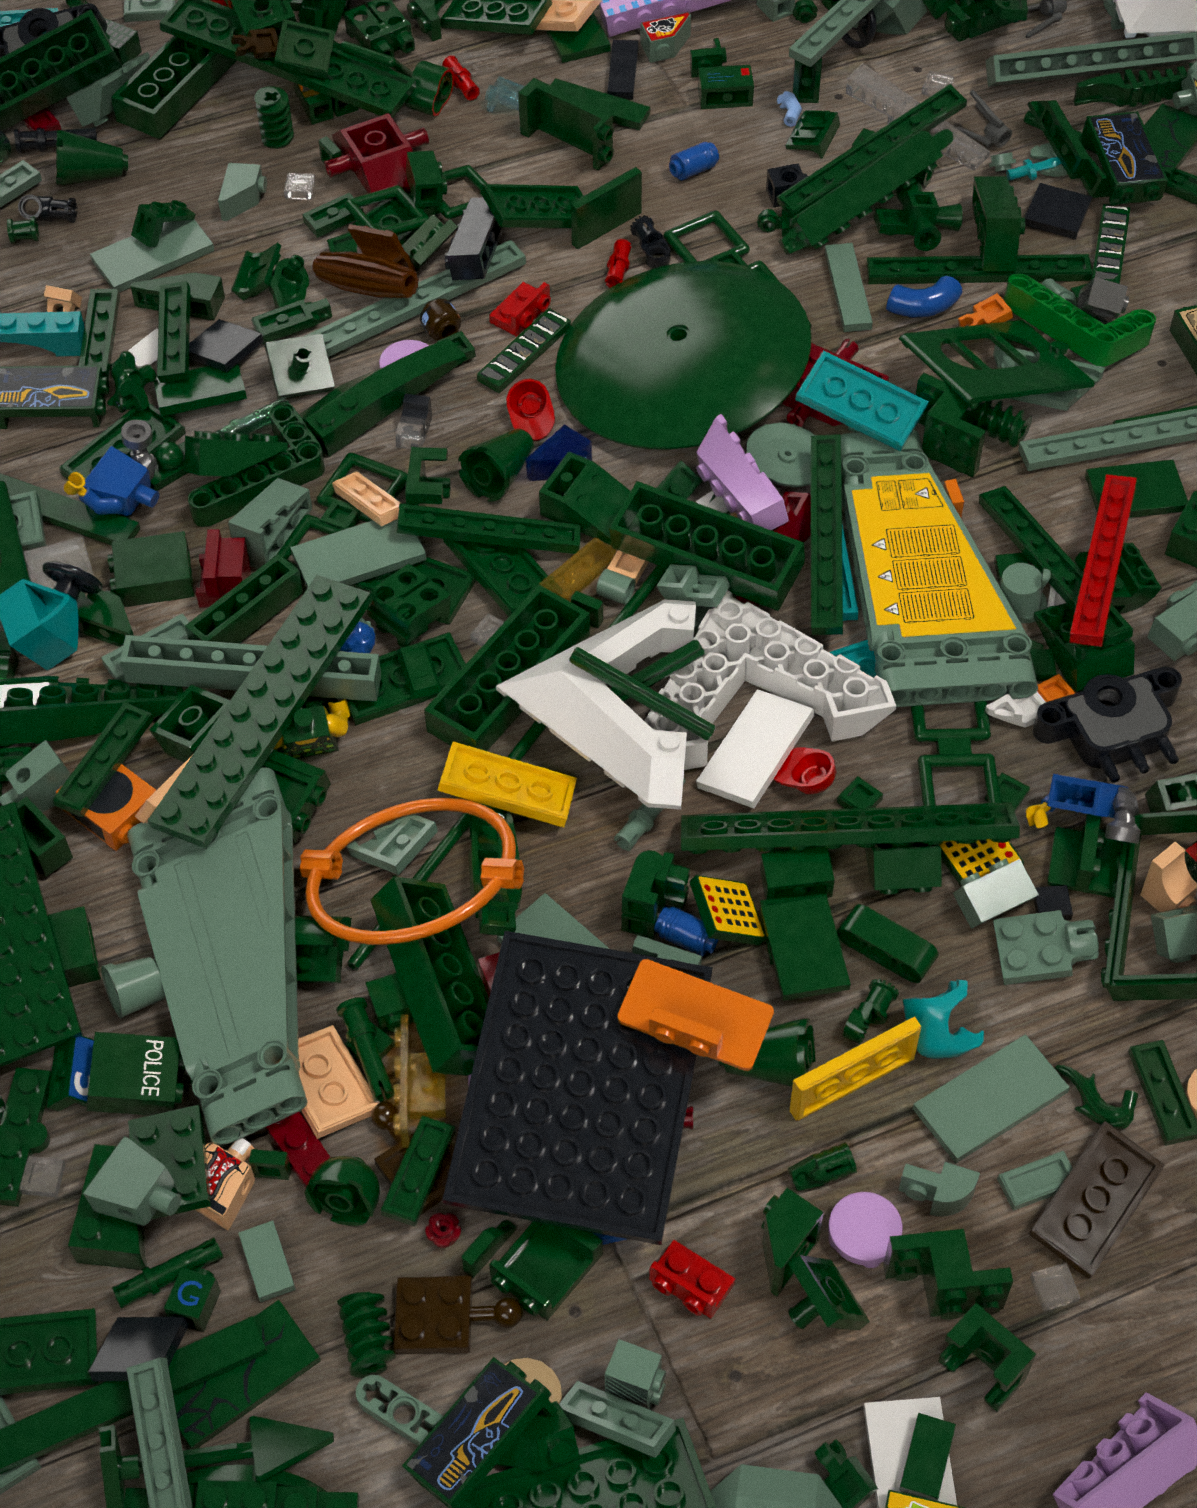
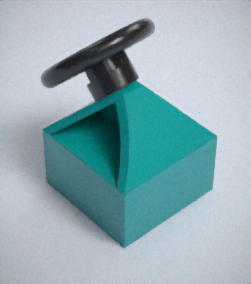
M48 561L42 566L44 574L57 582L54 589L22 579L0 594V620L9 645L47 671L77 651V599L80 592L96 594L101 592L103 588L99 579L78 567L58 561Z

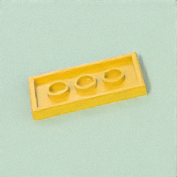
M452 742L437 791L564 828L577 778Z
M915 1016L794 1079L789 1110L794 1119L799 1121L914 1060L921 1031V1025Z

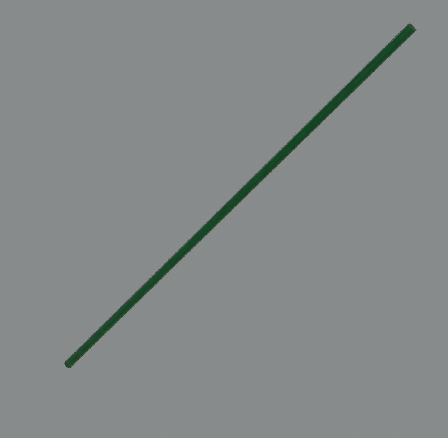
M715 494L712 496L709 503L717 497ZM656 565L608 628L635 614L666 572L664 567ZM535 720L507 757L521 761L547 726L542 722L539 724ZM467 813L461 815L412 879L427 881L469 828L472 815ZM379 923L371 931H381ZM361 944L347 961L348 966L357 971L377 945Z

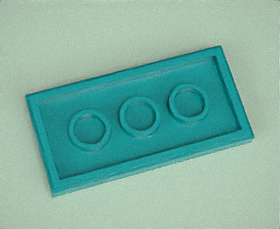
M824 350L795 398L796 401L900 452L929 402Z

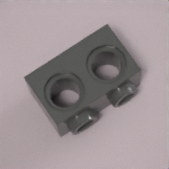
M1094 277L1080 290L1076 307L1103 324H1107L1117 319L1121 313L1126 311L1129 302V296H1126L1128 286Z

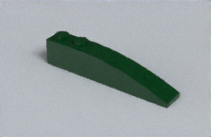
M449 338L338 386L299 415L320 443L322 450L330 457L402 406L405 394H419L464 362L467 356Z

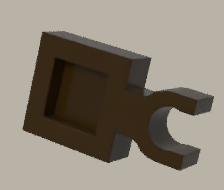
M275 28L249 30L247 37L244 35H233L231 43L232 45L240 44L243 46L237 47L235 51L236 56H244L248 52H253L254 58L260 59L275 57L279 40Z

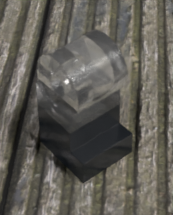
M412 394L404 395L403 410L396 430L397 448L411 449V447H423L432 420L430 397Z

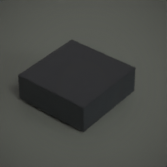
M1067 885L1035 887L1039 894L1033 898L1036 913L1061 910L1064 920H1072L1073 911Z

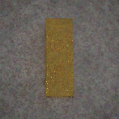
M595 537L539 584L570 601L575 591L580 592L608 568L617 551Z

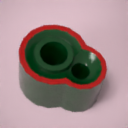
M420 61L411 78L416 79V88L405 101V104L409 109L438 116L450 99L454 85V73L451 68L427 61Z

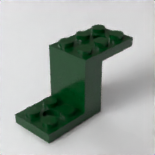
M224 0L227 7L234 9L246 37L249 30L267 28L278 30L282 27L283 19L297 22L288 0Z

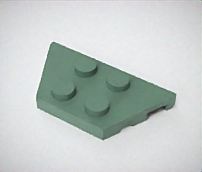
M995 345L993 356L998 369L1019 366ZM1015 348L1031 363L1038 361V357L1034 352ZM1070 360L1094 380L1095 384L1102 379L1105 367ZM1091 388L1009 399L1067 411Z

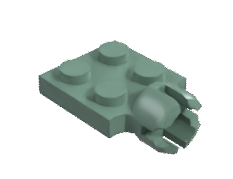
M1061 910L993 919L1004 985L1073 976V964L1098 958V936L1094 931L1096 927L1092 920L1069 922L1064 920Z

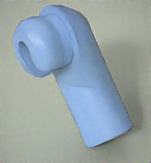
M785 91L778 96L777 103H782L780 108H787L784 123L789 127H793L797 123L802 107L794 93Z

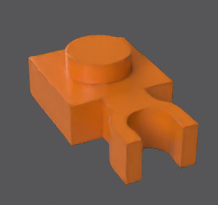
M996 293L974 305V313L965 314L959 317L958 321L960 327L1000 323L1012 319L1013 314L1012 309Z

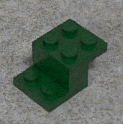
M923 372L918 379L916 396L929 401L926 410L918 423L925 426L922 443L923 453L929 459L940 462L957 472L973 478L979 470L986 431L971 424L973 410L965 400L944 381Z
M964 1229L889 1237L883 1263L885 1278L909 1281L915 1279L918 1275H922L930 1317L941 1316L945 1320L961 1317L963 1313H967L975 1303L990 1315L1004 1309L1013 1284L1011 1268L973 1271Z

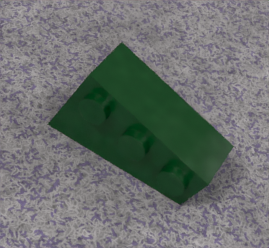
M94 1144L68 1248L76 1263L141 1270L147 1267L143 1226L94 1211L83 1194L117 1147Z

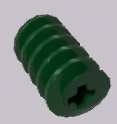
M275 86L260 88L254 98L262 143L268 148L284 147L294 137L288 94L285 90Z
M993 400L978 402L977 408L973 410L972 425L986 432L988 431V436L991 438L998 436V440L1002 443L1009 441V445L1013 448L1017 447L1025 439L1031 426L1032 416L1026 421L1023 420V410H1020L1016 416H1013L1014 406L1012 405L1005 412L1002 411L1003 401L1001 400L995 407L992 406Z
M356 1292L343 1296L337 1301L341 1307L339 1310L340 1318L344 1321L342 1324L343 1333L346 1335L344 1342L346 1348L349 1349L347 1358L348 1362L351 1363L349 1368L350 1374L354 1377L364 1378L369 1375H379L386 1371V1363L396 1358L395 1351L384 1350L393 1344V1340L390 1336H381L390 1330V1324L385 1321H379L388 1315L387 1309L377 1307L385 1301L384 1295L380 1293Z

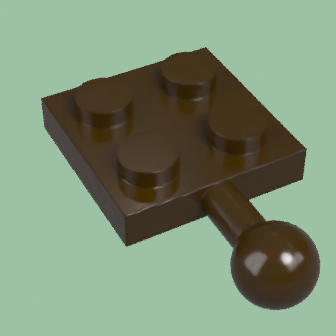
M380 1102L373 1108L371 1120L378 1129L387 1130L397 1144L374 1158L376 1167L391 1186L414 1133L409 1136L398 1122L399 1111L393 1103ZM450 1144L421 1215L443 1201L454 1152L452 1144Z
M471 1276L397 1278L394 1351L396 1355L470 1353L472 1321H495L503 1328H512L521 1321L522 1307L513 1298H503L495 1306H472L473 1280Z

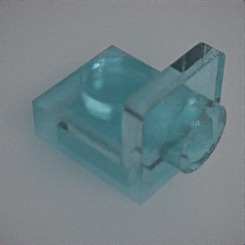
M498 76L494 85L490 84L485 94V100H488L487 111L492 113L497 103L519 111L518 92L524 86Z

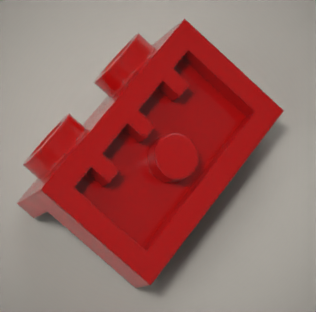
M522 282L489 314L490 323L517 337L532 324L533 320L541 312H545L551 303L550 285L543 282L536 289Z
M676 1240L672 1241L658 1262L653 1261L649 1269V1280L652 1281L655 1289L667 1296L673 1294L683 1301V1305L690 1312L698 1316L704 1314L710 1319L719 1309L735 1285L736 1278Z

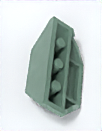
M744 1464L738 1466L710 1491L716 1508H842L818 1474Z

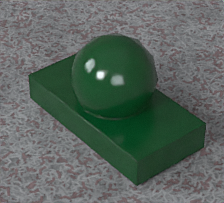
M185 441L179 445L174 442H165L156 448V468L154 477L150 481L152 489L158 491L188 474V472L184 471Z

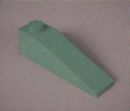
M148 52L124 63L122 68L67 97L83 127L92 122L96 127L109 120L107 114L114 111L111 96L150 58Z

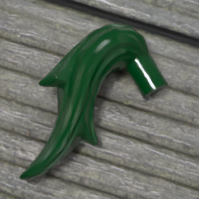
M1056 1065L1054 1067L1055 1070L1066 1076L1079 1091L1082 1106L1074 1108L1077 1112L1099 1125L1106 1121L1118 1131L1126 1129L1134 1120L1138 1093L1125 1090L1121 1106H1111L1101 1098L1096 1086V1075L1094 1073L1087 1078L1071 1067L1065 1065Z

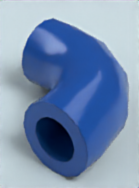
M950 276L941 277L933 286L925 289H912L897 284L889 295L886 309L891 313L910 318L930 317L946 311L956 303L963 293L962 287L956 279Z

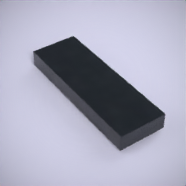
M613 39L607 94L627 100L634 99L638 40Z

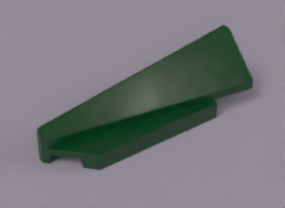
M1056 100L1028 102L1029 109L1070 179L1080 178L1092 198L1110 196L1111 186L1106 175L1088 155Z

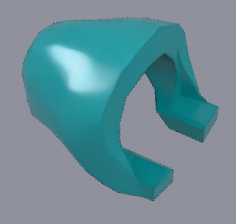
M959 979L950 981L947 991L936 997L903 999L906 1021L915 1016L921 1025L917 1045L920 1055L932 1059L953 1058L962 1056L982 1045L984 1041L983 1030H980L979 1033H972L964 1027H960L954 1034L949 1032L948 1021L950 1012L966 999L968 981Z

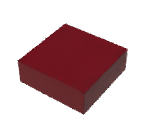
M48 108L24 119L25 125L30 131H35L38 127L45 129V131L62 130L60 122Z

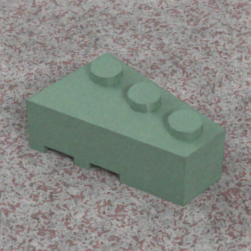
M277 478L228 521L231 538L245 537L252 567L259 569L276 556L302 517L310 513L312 504L309 489Z

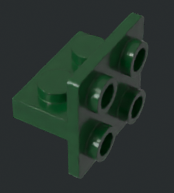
M1087 814L1082 831L1061 827L1055 829L1047 880L1049 886L1067 885L1069 890L1113 897L1112 885L1114 881H1117L1118 874L1116 855L1120 853L1121 841L1105 838V830L1099 829L1101 816Z

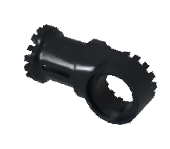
M30 194L22 197L18 204L21 216L26 219L35 216L37 221L51 222L53 219L68 220L70 223H75L76 214H78V211H75V209H78L75 198L54 200L50 196H34ZM30 200H35L39 205L38 212L35 215H29L26 212L25 207Z
M639 216V219L636 218V222H632L633 225H630V231L633 236L638 237L640 240L639 244L645 253L646 264L652 269L669 265L670 247L664 240L662 233L654 228V222L651 217ZM659 253L663 254L664 257L654 258L652 255Z

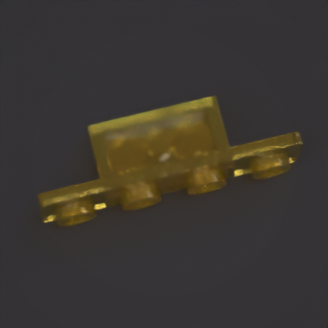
M408 1014L401 1015V1027L395 1028L396 1049L401 1048V1055L394 1056L395 1077H400V1084H394L395 1106H400V1113L394 1114L395 1136L401 1135L403 1148H408L410 1144V1119H421L422 1115L429 1118L446 1117V1074L432 1072L426 1053H411Z

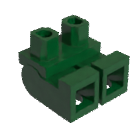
M408 563L373 589L371 592L373 601L367 609V615L376 622L377 629L382 633H391L397 638V644L400 647H406L418 642V636L428 630L429 623L434 620L441 622L449 617L451 595L432 580L428 582V577ZM412 577L416 580L413 584L411 583ZM433 593L438 596L436 600H433Z
M652 850L643 851L638 854L622 894L621 931L654 939L656 933L654 928L658 919V913H661L666 905L684 909L689 894L687 883L689 881L690 868L675 865L674 854L664 852L662 856L660 853Z

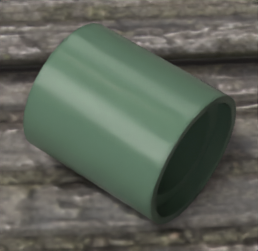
M605 569L598 580L596 594L626 605L633 595L636 581L634 578Z

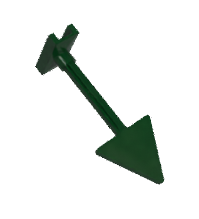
M251 1416L249 1418L251 1441L183 1450L185 1468L253 1458L256 1481L262 1482L333 1443L334 1433ZM115 1425L99 1427L101 1444L99 1452L106 1508H124V1480L140 1478L141 1474H144L141 1457H138V1454L121 1456Z

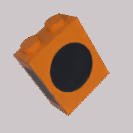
M121 764L83 818L64 809L62 810L117 851L124 844L129 843L128 831L133 826L141 823L135 816L156 789Z

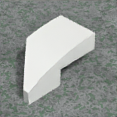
M1038 692L1022 699H1012L1009 694H1006L988 704L985 711L988 715L1021 727H1028L1034 724L1039 706L1046 701Z

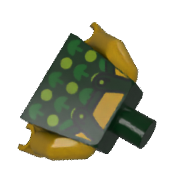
M343 699L337 703L329 702L328 706L331 714L327 712L324 706L297 710L293 721L274 750L296 759L339 751L336 737H342L347 733L348 717L351 716L347 700Z

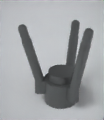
M1042 0L1040 3L1027 6L1028 12L1040 9L1044 16L1047 15L1050 18L1033 28L1026 34V37L1030 38L1052 22L1062 19V13L1067 9L1066 0Z
M971 90L970 94L977 102L976 108L989 121L984 128L986 136L983 137L961 127H957L956 131L982 142L988 148L993 144L998 148L1003 147L1011 138L1012 130L993 113L974 90Z

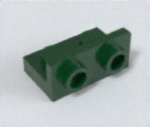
M432 215L402 245L416 269L415 272L453 235L458 226L451 219L443 224L435 215Z

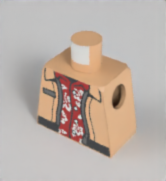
M243 1138L234 1141L227 1151L212 1142L205 1145L211 1206L196 1209V1211L226 1230H229L255 1181L252 1168L246 1163L250 1157L251 1149H254V1147Z

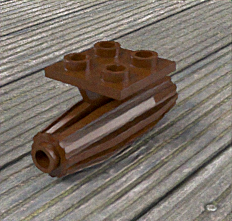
M349 224L347 229L357 244V253L321 252L313 261L312 267L316 278L344 291L377 298H411L418 288L419 279L415 272L416 269L409 259V255L400 244L398 236L390 230L383 231L368 226Z

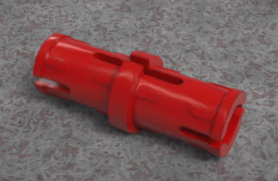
M455 56L446 57L442 66L453 70L454 86L461 90L467 100L476 99L480 94V89L471 79V73L468 69L461 66Z
M618 239L614 243L613 254L607 262L608 273L605 278L606 286L609 288L622 283L624 274L629 269L630 263L628 258L632 246H630L631 243L628 240Z

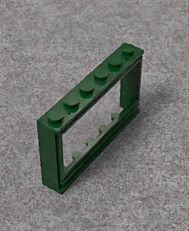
M1197 810L1134 816L1135 824L1141 830L1139 843L1121 841V853L1116 855L1118 879L1112 885L1115 902L1114 909L1109 911L1111 933L1110 938L1105 940L1107 964L1101 970L1102 986L1107 988L1113 1001L1197 999V971L1196 973L1124 975L1141 835L1197 832Z

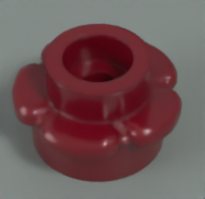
M436 1213L431 1216L429 1225L425 1228L427 1239L441 1248L453 1245L461 1235L458 1218L451 1213H446V1215ZM442 1226H445L447 1229L446 1231L442 1232L440 1231V1228Z

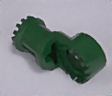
M872 979L869 984L870 992L865 1002H861L857 1009L854 1008L844 1027L842 1037L861 1044L863 1042L862 1039L865 1038L864 1034H867L866 1030L869 1029V1024L878 1025L886 1022L888 1018L886 1012L891 1002L898 998L899 990L894 989L895 986H891L892 983L890 982L886 984V980L882 982L881 979Z

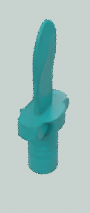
M1058 157L1035 164L1030 159H1026L1023 161V166L1006 170V175L1009 181L1028 176L1030 180H1035L1038 171L1057 167L1061 162Z

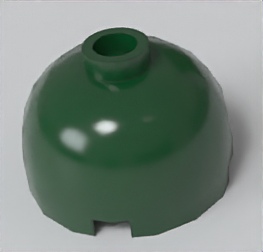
M336 1156L327 1159L317 1166L304 1193L306 1201L318 1214H321L323 1209L327 1213L332 1214L330 1220L332 1222L347 1226H359L367 1223L369 1217L373 1216L380 1197V1186L377 1175L361 1158L356 1156Z

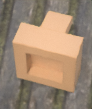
M46 285L44 297L47 298V312H57V309L63 306V312H71L75 308H80L82 297L76 292Z

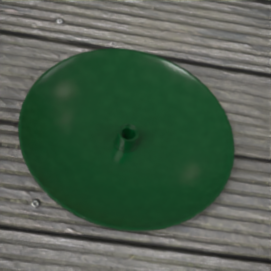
M717 261L682 262L654 268L634 275L606 290L586 306L575 318L562 339L556 358L555 371L559 394L569 412L580 424L591 432L615 443L636 448L658 450L700 446L716 416L722 414L727 421L728 433L735 432L737 434L765 418L790 395L803 376L809 361L812 339L810 323L803 306L796 296L781 282L756 269Z

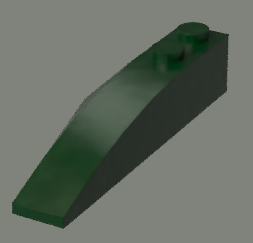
M59 676L0 679V746H12L16 743L30 742L41 744L45 740L57 741L102 733L124 702L152 713V716L156 717L165 713L184 691L182 686L143 683L129 686L127 683L115 679H108L106 684H90L89 678L78 677L76 678V683L59 682Z

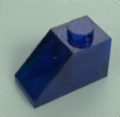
M564 424L526 458L527 479L530 481L548 480L568 452L592 461V441Z

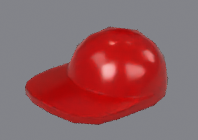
M524 379L515 383L509 390L506 398L511 423L514 429H522L531 435L533 441H539L549 435L555 423V412L549 392L545 385L534 379Z
M797 747L792 749L774 777V781L784 786L796 788L798 791L809 795L823 793L834 782L837 773L835 761L830 753L824 750Z

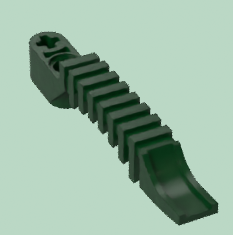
M1184 66L1177 67V75H1174L1171 68L1165 69L1163 78L1159 70H1153L1151 80L1145 70H1140L1137 82L1132 70L1126 69L1124 81L1118 72L1077 83L1073 102L1075 106L1092 102H1108L1119 107L1124 105L1136 107L1137 103L1141 102L1142 105H1146L1150 100H1153L1154 103L1161 102V98L1172 100L1174 93L1183 90L1181 82L1188 76Z

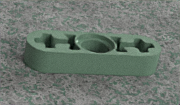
M379 1375L364 1377L356 1387V1398L364 1412L417 1446L429 1434L420 1427L423 1416H426L424 1419L425 1426L431 1430L443 1417V1415ZM377 1387L380 1388L381 1397L389 1402L386 1413H383L385 1405L380 1400L373 1398L370 1402L367 1401L366 1391L368 1389L374 1391ZM403 1405L411 1406L416 1411L414 1419L407 1424H400L394 1419L396 1409Z

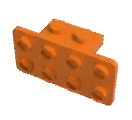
M644 959L639 963L618 1012V1021L622 1025L654 1036L664 1043L675 1044L688 1049L696 1055L710 1057L741 1070L749 1071L753 1068L771 1023L774 1009L771 1005Z

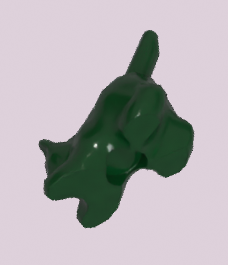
M123 351L119 358L110 365L116 390L115 394L107 401V404L118 408L120 413L130 410L134 406L140 411L146 410L149 401L144 391V386L154 382L157 374L153 367L148 364L137 366L134 355L129 351Z

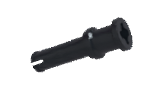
M38 127L35 131H19V129H14L17 154L22 153L23 150L39 149L40 152H45L47 147H56L57 130L45 131L41 127ZM96 127L64 130L98 141Z

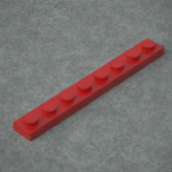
M1106 474L1071 626L1069 643L1102 647L1136 489L1137 478Z

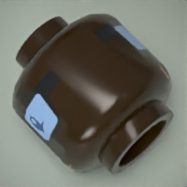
M440 298L428 302L420 313L422 326L434 340L439 341L459 332L462 322L461 317L447 299Z

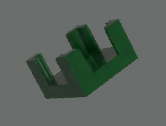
M411 447L405 490L406 504L418 506L442 504L443 499L450 498V478L427 477L425 461H447V448Z
M975 1303L946 1335L945 1341L950 1345L941 1353L938 1361L950 1372H955L971 1353L978 1357L994 1371L993 1377L997 1383L985 1395L984 1401L998 1412L1025 1382L1036 1353Z

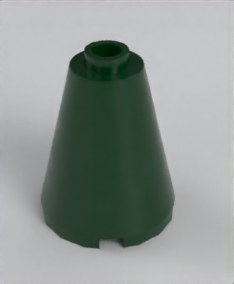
M57 130L56 185L120 177L123 171H128V155L123 154L122 148L64 130Z
M514 429L464 450L458 458V462L461 461V469L458 472L465 487L478 498L485 496L490 498L488 501L491 502L501 499L508 492L534 451V441L531 435L522 429Z
M803 1018L770 1026L753 1068L749 1071L741 1070L720 1061L718 1063L720 1066H724L726 1073L793 1087V1080L808 1073L812 1062H816L814 1029L812 1025H809L810 1019Z

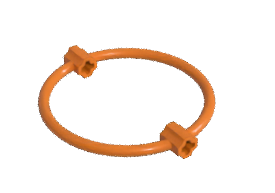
M458 798L415 800L376 812L346 829L324 850L305 849L300 856L301 864L299 868L302 877L308 878L306 902L312 917L318 925L336 937L368 945L410 942L447 930L479 911L501 888L520 889L524 882L525 870L522 860L515 859V837L507 822L494 810L482 804ZM455 811L467 813L485 820L500 836L502 841L501 858H485L481 865L480 879L484 888L465 904L435 920L397 930H361L337 922L326 913L321 905L319 898L321 880H338L342 874L343 858L340 852L362 834L388 821L422 812Z

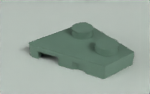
M411 814L400 817L394 823L373 831L375 838L360 846L356 841L350 843L347 849L350 856L399 875L438 832L434 821Z

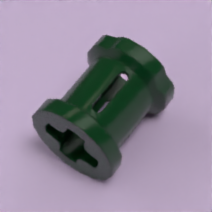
M35 216L30 217V220L21 221L7 219V232L11 244H15L17 240L33 239L34 241H39V228Z

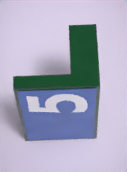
M81 1035L55 1046L47 1108L59 1112L74 1103L87 1107L93 1039Z

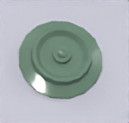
M779 422L765 424L752 432L746 442V454L750 453L755 459L760 473L764 472L770 481L778 485L790 487L811 485V436H814L811 431L798 425Z

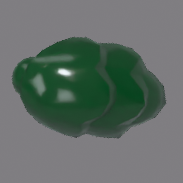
M299 255L284 258L276 265L269 288L276 308L305 299L306 290L309 286V277L304 268V259Z

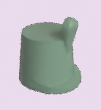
M1015 563L1009 565L1004 570L999 586L1020 623L1035 622L1034 612L1047 609V599L1042 590L1050 580L1051 572L1049 569H1043L1041 574L1033 565Z
M147 957L115 965L109 963L101 967L108 998L120 1018L165 998L161 975L155 958Z

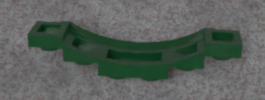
M482 804L494 810L507 822L515 837V859L520 860L511 812ZM472 815L470 820L471 848L468 854L471 898L484 888L480 879L481 865L484 859L501 858L502 841L498 832L485 820ZM522 886L520 889L501 888L484 907L475 913V918H479L480 934L504 936V931H516L515 911L520 908Z
M254 1465L212 1466L187 1473L192 1508H359L360 1497L358 1492H327L315 1483L286 1471H281L262 1482L256 1481ZM126 1488L124 1508H149L146 1488Z

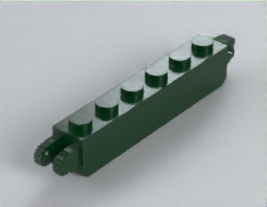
M943 129L931 135L930 132L921 130L917 134H913L790 219L789 225L791 230L778 241L786 255L801 248L807 249L813 246L815 250L829 241L826 236L834 231L836 234H839L849 228L851 225L848 221L855 216L858 219L863 218L873 211L870 207L877 201L880 205L895 196L892 192L899 186L903 190L916 181L914 178L916 174L922 171L925 175L936 168L938 165L935 161L943 157L941 150L953 142V132Z

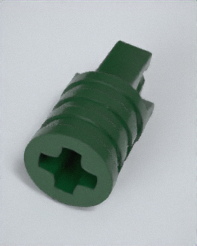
M843 1142L838 1146L830 1147L828 1150L825 1149L820 1151V1153L810 1155L789 1167L788 1172L793 1187L797 1191L824 1186L831 1181L834 1182L839 1178L847 1177L849 1174L857 1173V1167L849 1146L846 1142Z

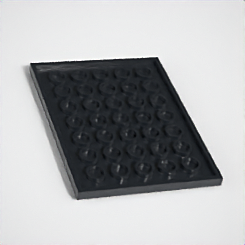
M504 931L443 1195V1204L662 1245L697 1055L686 1048L664 1043L654 1036L622 1025L618 1021V1012L639 963L644 959L654 961L707 982H711L713 967Z

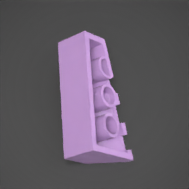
M723 415L716 416L696 452L699 460L697 471L704 482L709 481L714 494L717 497L722 496L729 512H735L739 519L769 530L787 523L789 519L782 496L764 472L760 473L750 453L745 454L739 444L740 439L736 433H728L727 421Z
M1146 1392L1138 1400L1140 1408L1134 1415L1126 1413L1118 1422L1120 1430L1112 1439L1103 1438L1095 1447L1097 1455L1093 1460L1082 1461L1053 1493L1058 1507L1143 1508L1158 1495L1163 1494L1168 1487L1186 1473L1196 1468L1197 1425L1194 1418Z

